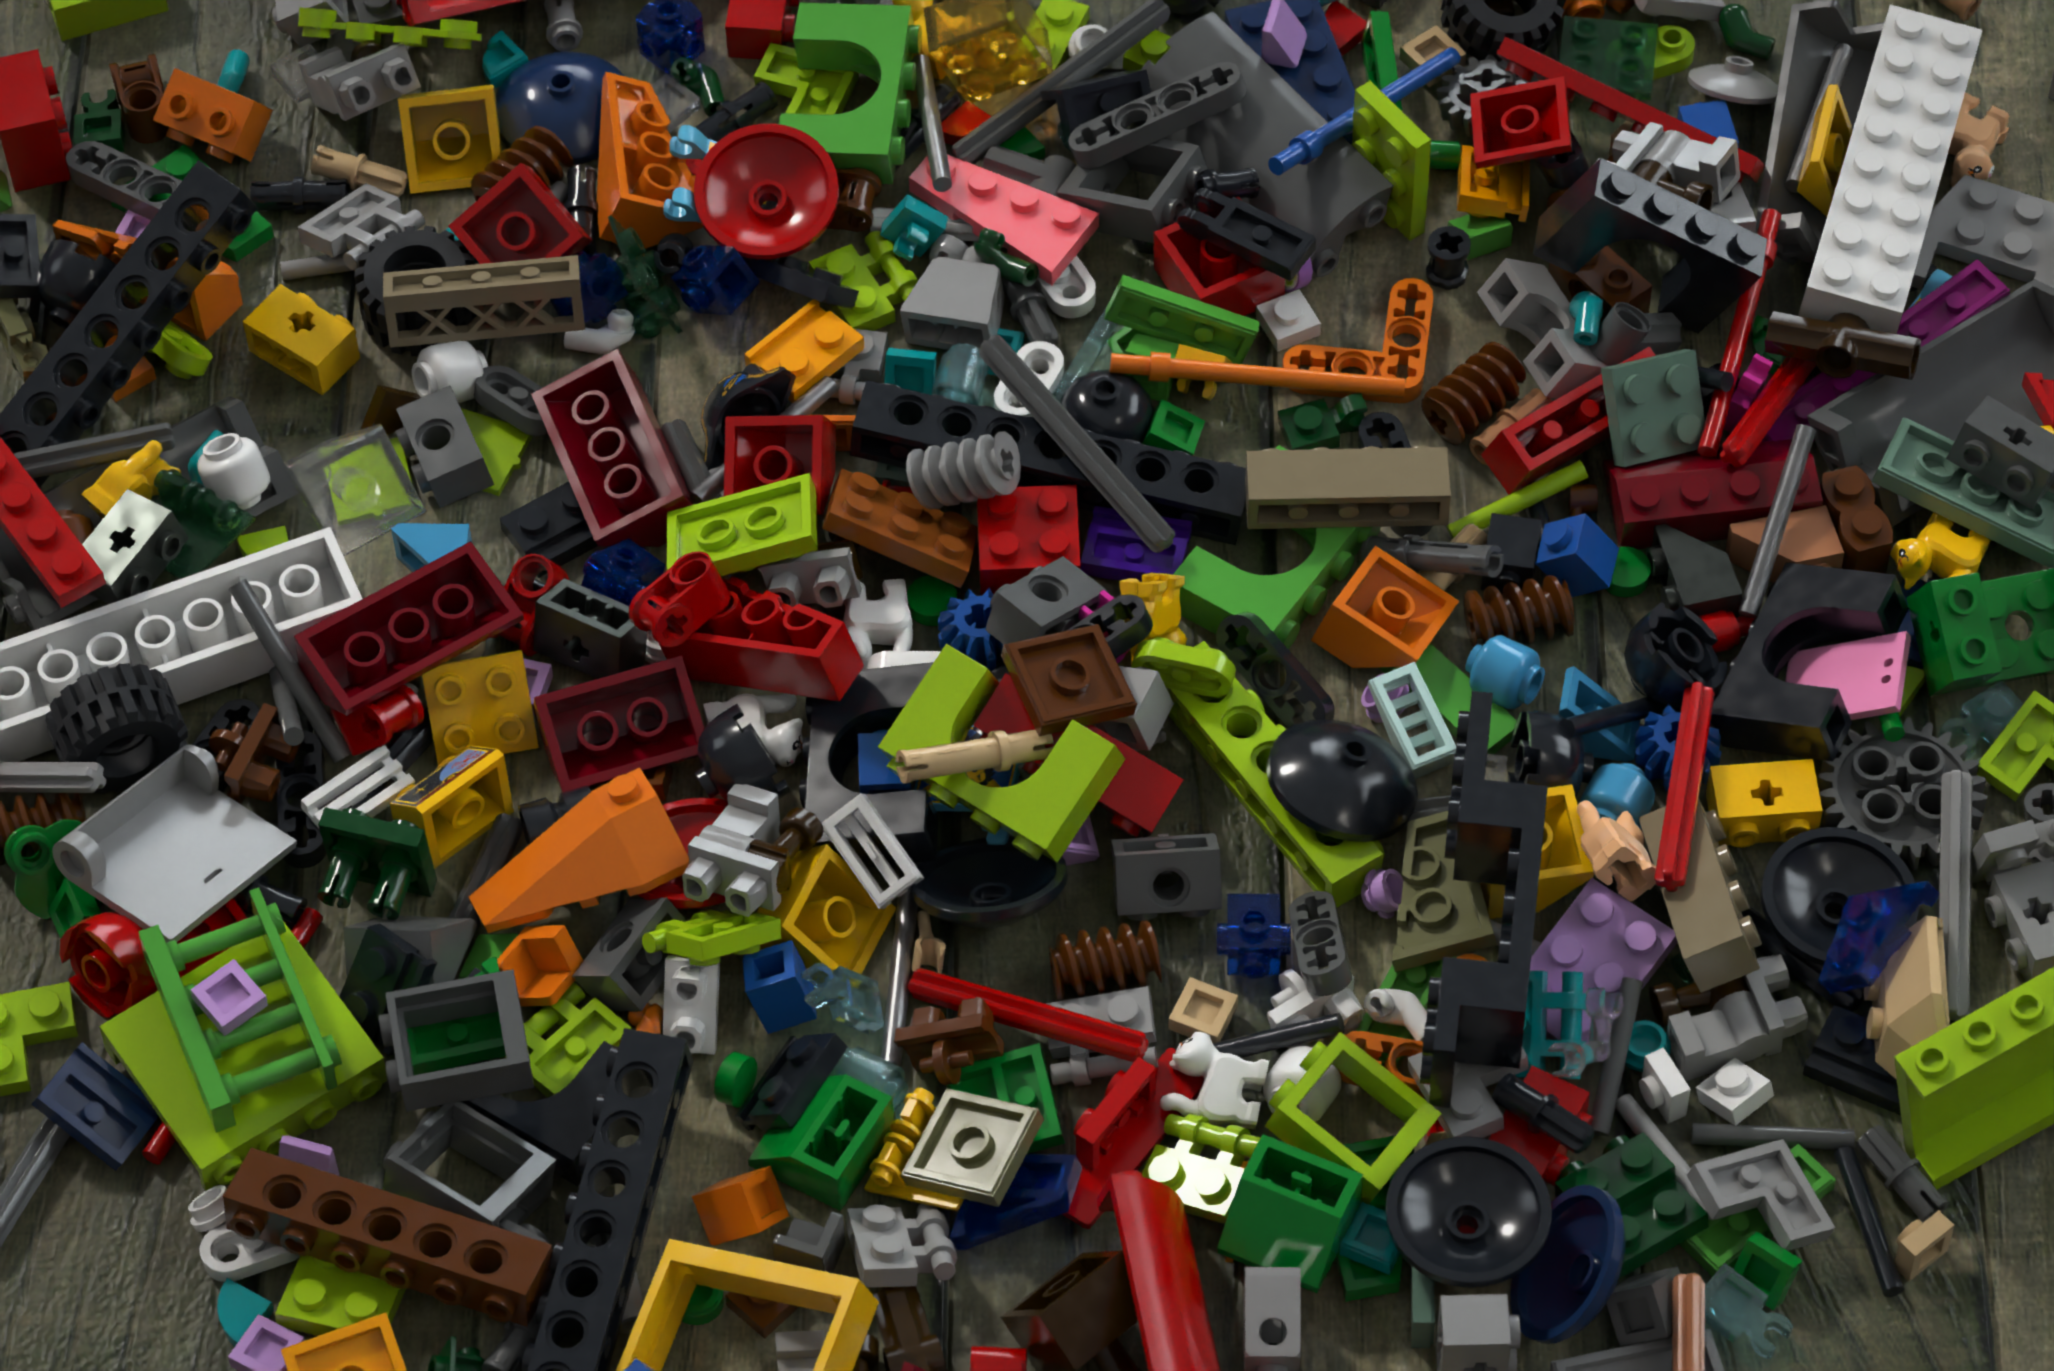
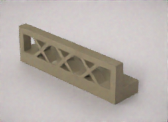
M578 255L383 273V301L390 348L585 330ZM572 298L573 315L553 317L542 309L550 299ZM514 302L526 310L515 321H503L493 314L502 303ZM466 307L477 315L468 325L455 326L444 318L452 308ZM416 311L428 319L420 329L399 331L396 313Z

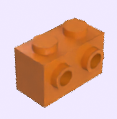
M174 68L153 121L168 127L166 137L189 147H192L195 139L208 144L205 153L232 164L235 156L250 162L252 161L273 110L255 100Z

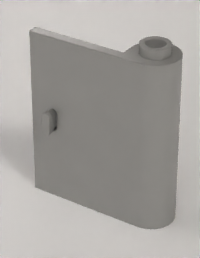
M188 744L180 748L55 843L52 852L58 869L69 881L119 914L126 916L142 929L158 924L165 942L174 939L178 942L296 848L297 840L219 791L218 765L215 758L207 750Z

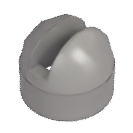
M941 234L931 247L930 263L937 257L962 260L968 246L956 237Z

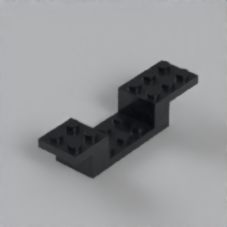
M1472 691L1470 712L1459 711L1444 858L1455 859L1453 880L1506 885L1498 962L1443 957L1441 978L1430 977L1420 1084L1430 1085L1429 1103L1436 1107L1450 1108L1455 1062L1519 1069L1521 1062L1548 786L1485 780L1493 693Z

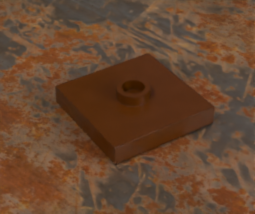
M1099 624L1004 644L1001 657L1038 736L1065 731L1072 719L1083 726L1134 715L1137 703Z

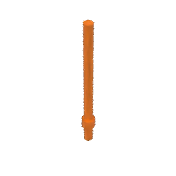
M1152 351L1150 356L1111 353L1110 373L1148 376V381L1168 382L1169 378L1400 398H1403L1405 391V378L1176 359L1171 358V353Z

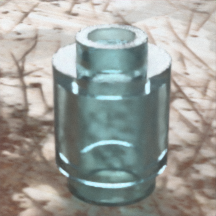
M965 343L951 346L948 352L944 353L941 357L931 395H942L951 400L978 406L988 373L987 364L979 356L980 349Z
M859 1046L853 1049L848 1047L829 1074V1076L847 1074L892 1096L894 1111L902 1104L908 1090V1083L905 1082V1071L903 1068Z

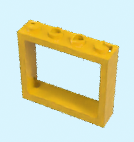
M669 1239L616 1371H623L628 1368L635 1358L656 1371H662L696 1284L835 1314L813 1371H853L879 1301L858 1278Z

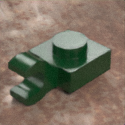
M1354 393L1343 397L1330 409L1325 399L1321 398L1277 411L1278 424L1289 450H1311L1318 447L1334 449L1340 447L1339 434L1359 431L1360 422L1365 417L1364 413L1368 412V408L1361 393Z

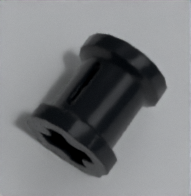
M1444 226L1434 230L1428 237L1427 249L1431 258L1426 267V277L1433 286L1451 290L1465 283L1469 273V266L1465 259L1470 253L1471 240L1464 230L1453 226Z

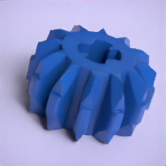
M968 588L964 595L965 600L950 597L947 611L940 612L938 618V630L940 631L938 634L939 647L943 649L948 644L985 666L991 672L996 668V661L1004 663L1001 657L1004 644L985 630L991 613L990 601L994 594L988 588L982 596H975Z
M1669 704L1663 709L1662 715L1649 712L1648 717L1645 718L1644 726H1639V730L1636 731L1634 741L1636 745L1634 757L1636 766L1645 768V775L1649 781L1662 779L1665 791L1669 789L1681 712H1675ZM1709 728L1702 784H1706L1708 780L1710 766H1718L1720 763L1721 736L1719 729Z

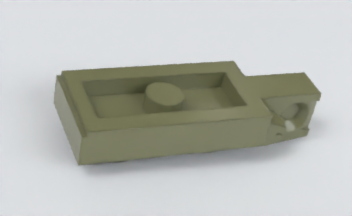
M0 298V342L12 367L16 366L25 383L48 353L47 347L32 341L36 338L34 327L27 312L19 313L16 307L19 304L18 298Z

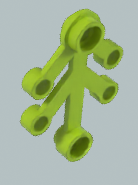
M299 7L298 27H303L302 36L330 39L331 29L346 30V39H353V42L373 41L381 44V34L393 35L394 43H404L405 46L427 47L428 38L444 39L443 48L471 50L472 41L482 40V34L477 33L478 22L440 19V30L359 22L341 23L336 22L337 10Z

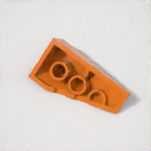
M605 72L602 78L596 201L598 203L597 218L600 239L611 241L618 245L647 249L658 245L660 240L668 234L681 233L684 235L703 228L702 223L673 221L664 215V202L666 199L672 200V193L676 188H686L694 193L696 176H692L685 163L687 159L675 157L670 153L669 145L672 136L667 128L671 121L651 84L610 72Z
M58 220L52 225L56 240L62 239L78 243L79 245L75 252L95 261L99 254L115 264H118L137 239L63 220ZM178 258L170 261L165 270L173 267ZM220 261L216 269L206 274L192 292L188 305L182 311L176 313L171 321L202 340L207 341L243 305L238 283L239 278L236 272L228 264ZM148 296L142 298L139 302L144 304Z
M639 767L627 774L617 776L609 783L591 791L468 898L487 933L548 918L554 911V908L580 902L582 909L599 905V896L626 889L629 897L648 892L682 875L689 865V857L658 795Z

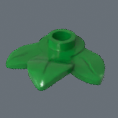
M60 820L45 829L36 825L23 826L15 830L6 841L4 848L5 859L9 867L16 873L15 894L20 903L29 912L43 919L50 918L48 909L65 879V876L58 869L54 861L53 846L82 824L78 820ZM29 842L37 843L39 846L38 852L33 857L25 858L21 855L25 844Z

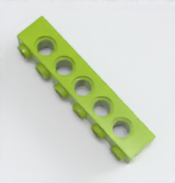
M1205 641L1194 646L1201 649L1210 648ZM1236 676L1229 693L1221 697H1208L1166 688L1174 703L1168 714L1169 717L1312 890L1325 891L1332 894L1336 907L1360 895L1366 874L1372 869L1376 871L1382 869L1385 853L1380 841L1354 842L1324 835L1298 821L1281 805L1269 785L1265 771L1270 750L1277 737L1286 729L1281 724L1275 726L1265 714L1264 706L1258 695L1251 689L1245 690L1236 679ZM1213 700V701H1218V702H1217V703H1208V702H1206V701ZM1243 735L1247 736V738H1237L1235 736ZM1325 842H1334V843H1337V844H1339V845H1336V846H1328V845H1324L1323 843H1325Z

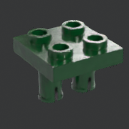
M324 808L318 826L330 866L322 887L318 891L317 897L320 901L333 907L336 898H339L338 908L345 909L350 906L357 881L375 884L374 892L367 904L368 911L377 917L383 918L385 910L389 909L386 915L387 919L396 920L399 918L400 909L407 892L428 897L432 896L437 876L424 829H420L415 824L406 820L395 819L389 822L371 818L366 813L353 808H346L342 811Z

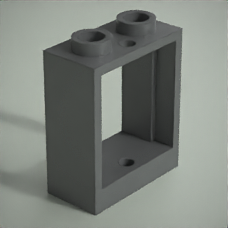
M1160 139L1097 168L1086 169L1077 164L1059 188L1057 194L1059 198L1098 212L1099 228L1095 232L1154 243L1155 231L1178 222L1176 220L1177 216L1183 209L1193 208L1195 205L1192 200L1195 195V179L1198 175H1203V172L1208 170L1199 145ZM1130 170L1164 177L1148 200L1113 194Z
M513 969L385 993L388 1014L379 1015L380 1029L384 1047L394 1045L396 1058L395 1060L386 1061L391 1093L402 1092L406 1112L535 1088ZM499 1012L506 1053L505 1059L414 1075L407 1028Z
M455 1102L443 1105L436 1112L429 1111L420 1121L416 1131L404 1142H396L389 1149L383 1161V1169L386 1170L383 1190L499 1227L505 1218L521 1225L551 1196L556 1159L462 1102ZM449 1147L505 1180L480 1206L424 1173Z

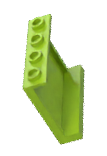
M285 922L286 932L279 936L322 1037L332 1035L341 1057L342 1064L334 1067L338 1087L327 1091L319 1069L316 1068L239 1097L240 1103L232 1105L236 1125L216 1133L158 991L99 1026L105 1050L116 1065L120 1062L123 1064L198 1170L201 1185L205 1191L218 1184H230L250 1148L278 1155L282 1136L296 1137L309 1128L314 1130L325 1126L336 1116L337 1111L355 1100L361 1102L369 1099L387 1081L384 1057ZM263 936L232 946L180 977L183 986L193 983L195 987L233 959L243 970L272 960ZM281 979L259 987L266 995L268 1006L253 1017L291 1004ZM205 1013L196 1016L202 1031L208 1028H212L213 1032L219 1030ZM298 1023L221 1052L222 1058L214 1062L220 1076L230 1073L231 1077L308 1049L309 1045Z
M2054 967L1894 1056L1905 1152L1910 1159L1917 1158L1920 1161L1921 1166L1919 1170L1936 1190L2054 1124Z

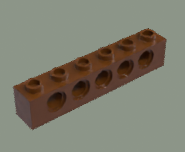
M250 1148L223 1195L226 1228L245 1239H259L284 1247L288 1252L297 1256L308 1255L333 1263L346 1272H360L382 1279L398 1289L409 1288L434 1296L437 1300L447 1305H461L483 1312L499 1322L510 1321L528 1327L542 1293L546 1292L553 1278L550 1272L551 1244L254 1148Z

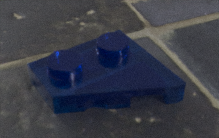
M1922 881L1849 896L1843 908L1832 944L1828 949L1827 958L1818 982L1830 993L1872 986L1886 968L1890 957L1902 947L1912 934L1905 926V923L1919 905L1925 904L1932 907L1938 900L1940 893L1928 881Z
M1026 1154L999 1207L964 1199L950 1234V1239L956 1249L966 1250L1069 1212L1083 1169L1077 1156Z

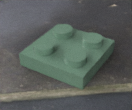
M1683 349L1601 368L1614 466L1627 467L1698 450L1705 418L1696 350Z

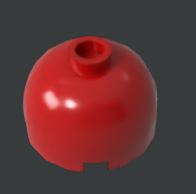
M104 912L86 918L67 929L60 939L59 954L61 962L63 964L70 959L71 966L75 972V975L68 979L73 990L89 1008L105 1018H110L114 1014L124 1012L154 994L157 990L143 955L138 931L144 929L118 912Z

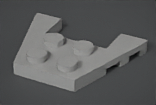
M1964 175L1932 209L1911 286L1922 290L1934 254H1939L1967 264H1971L1978 259L1992 272L2027 283L2035 279L2054 288V203Z

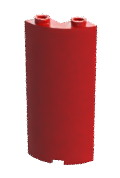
M1126 1170L1117 1174H1111L1096 1201L1099 1211L1115 1212L1148 1370L1221 1371L1182 1199L1167 1185L1145 1178L1139 1171Z

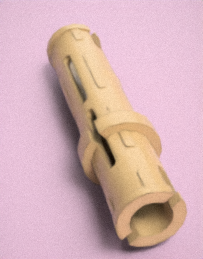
M1036 729L1011 734L997 730L991 731L986 738L912 750H898L896 762H904L905 766L896 768L903 784L915 780L988 768L1001 772L1009 770L1012 764L1046 760L1053 747L1045 748V744L1054 742L1052 734L1038 736Z

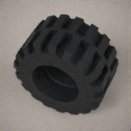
M1442 0L1440 10L1443 13L1440 19L1442 28H1449L1447 35L1460 45L1459 47L1466 52V57L1470 54L1480 62L1481 60H1486L1489 54L1494 55L1495 60L1502 61L1497 51L1505 36L1539 53L1541 51L1545 52L1551 43L1565 10L1563 7L1566 0H1514L1524 11V14L1520 16H1505L1496 13L1483 0Z
M415 226L404 227L405 232L396 233L395 230L385 233V240H374L369 245L370 253L361 254L358 259L359 268H355L354 276L362 321H364L365 330L369 336L374 335L375 342L381 347L389 345L383 301V273L474 265L473 255L468 253V249L460 240L455 241L454 234L446 230L440 234L436 233V227L425 226L423 230H415ZM466 307L452 308L444 318L455 326L468 325L477 315ZM416 311L396 313L399 331L420 329L428 320ZM434 344L393 347L391 352L401 355L404 351H410L411 356H419L421 350Z
M129 663L118 664L116 667L111 668L106 666L97 669L94 673L85 674L77 678V682L67 685L60 691L61 696L53 699L49 706L51 711L46 713L47 730L60 762H97L104 767L103 776L107 779L106 784L102 789H97L95 793H106L113 790L115 792L125 791L180 748L187 745L185 739L188 738V730L167 679L163 678L162 673L157 669L150 670L147 665L137 664L133 667Z

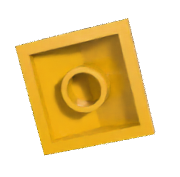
M1828 85L1815 113L1797 191L1826 217L1829 213L1853 131L1838 85Z

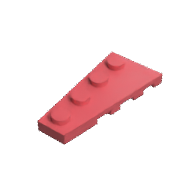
M948 154L947 158L952 186L949 190L939 192L933 188L928 155L909 176V191L950 219L957 220L961 218L972 226V233L979 237L980 231L984 228L1004 234L1005 242L1003 247L1007 249V254L1036 264L1039 270V278L1051 286L1099 228L1098 212Z

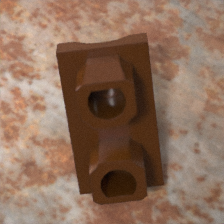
M263 703L250 729L245 724L236 722L231 731L226 729L213 731L208 742L210 749L217 755L215 760L218 770L226 771L224 780L230 786L227 796L239 804H242L246 796L271 802L279 787L281 776L280 770L264 765L267 756L290 764L293 762L301 745L300 743L299 745L291 746L284 741L278 720V708Z
M980 997L962 1000V1003L959 1005L957 1018L947 1019L939 1008L932 1006L914 1009L910 1026L895 1030L894 1042L898 1047H903L906 1050L913 1068L916 1071H921L923 1074L935 1072L942 1085L957 1084L961 1077V1067L972 1066L974 1061L1003 1056L1004 1042L993 1028V1012L984 999Z

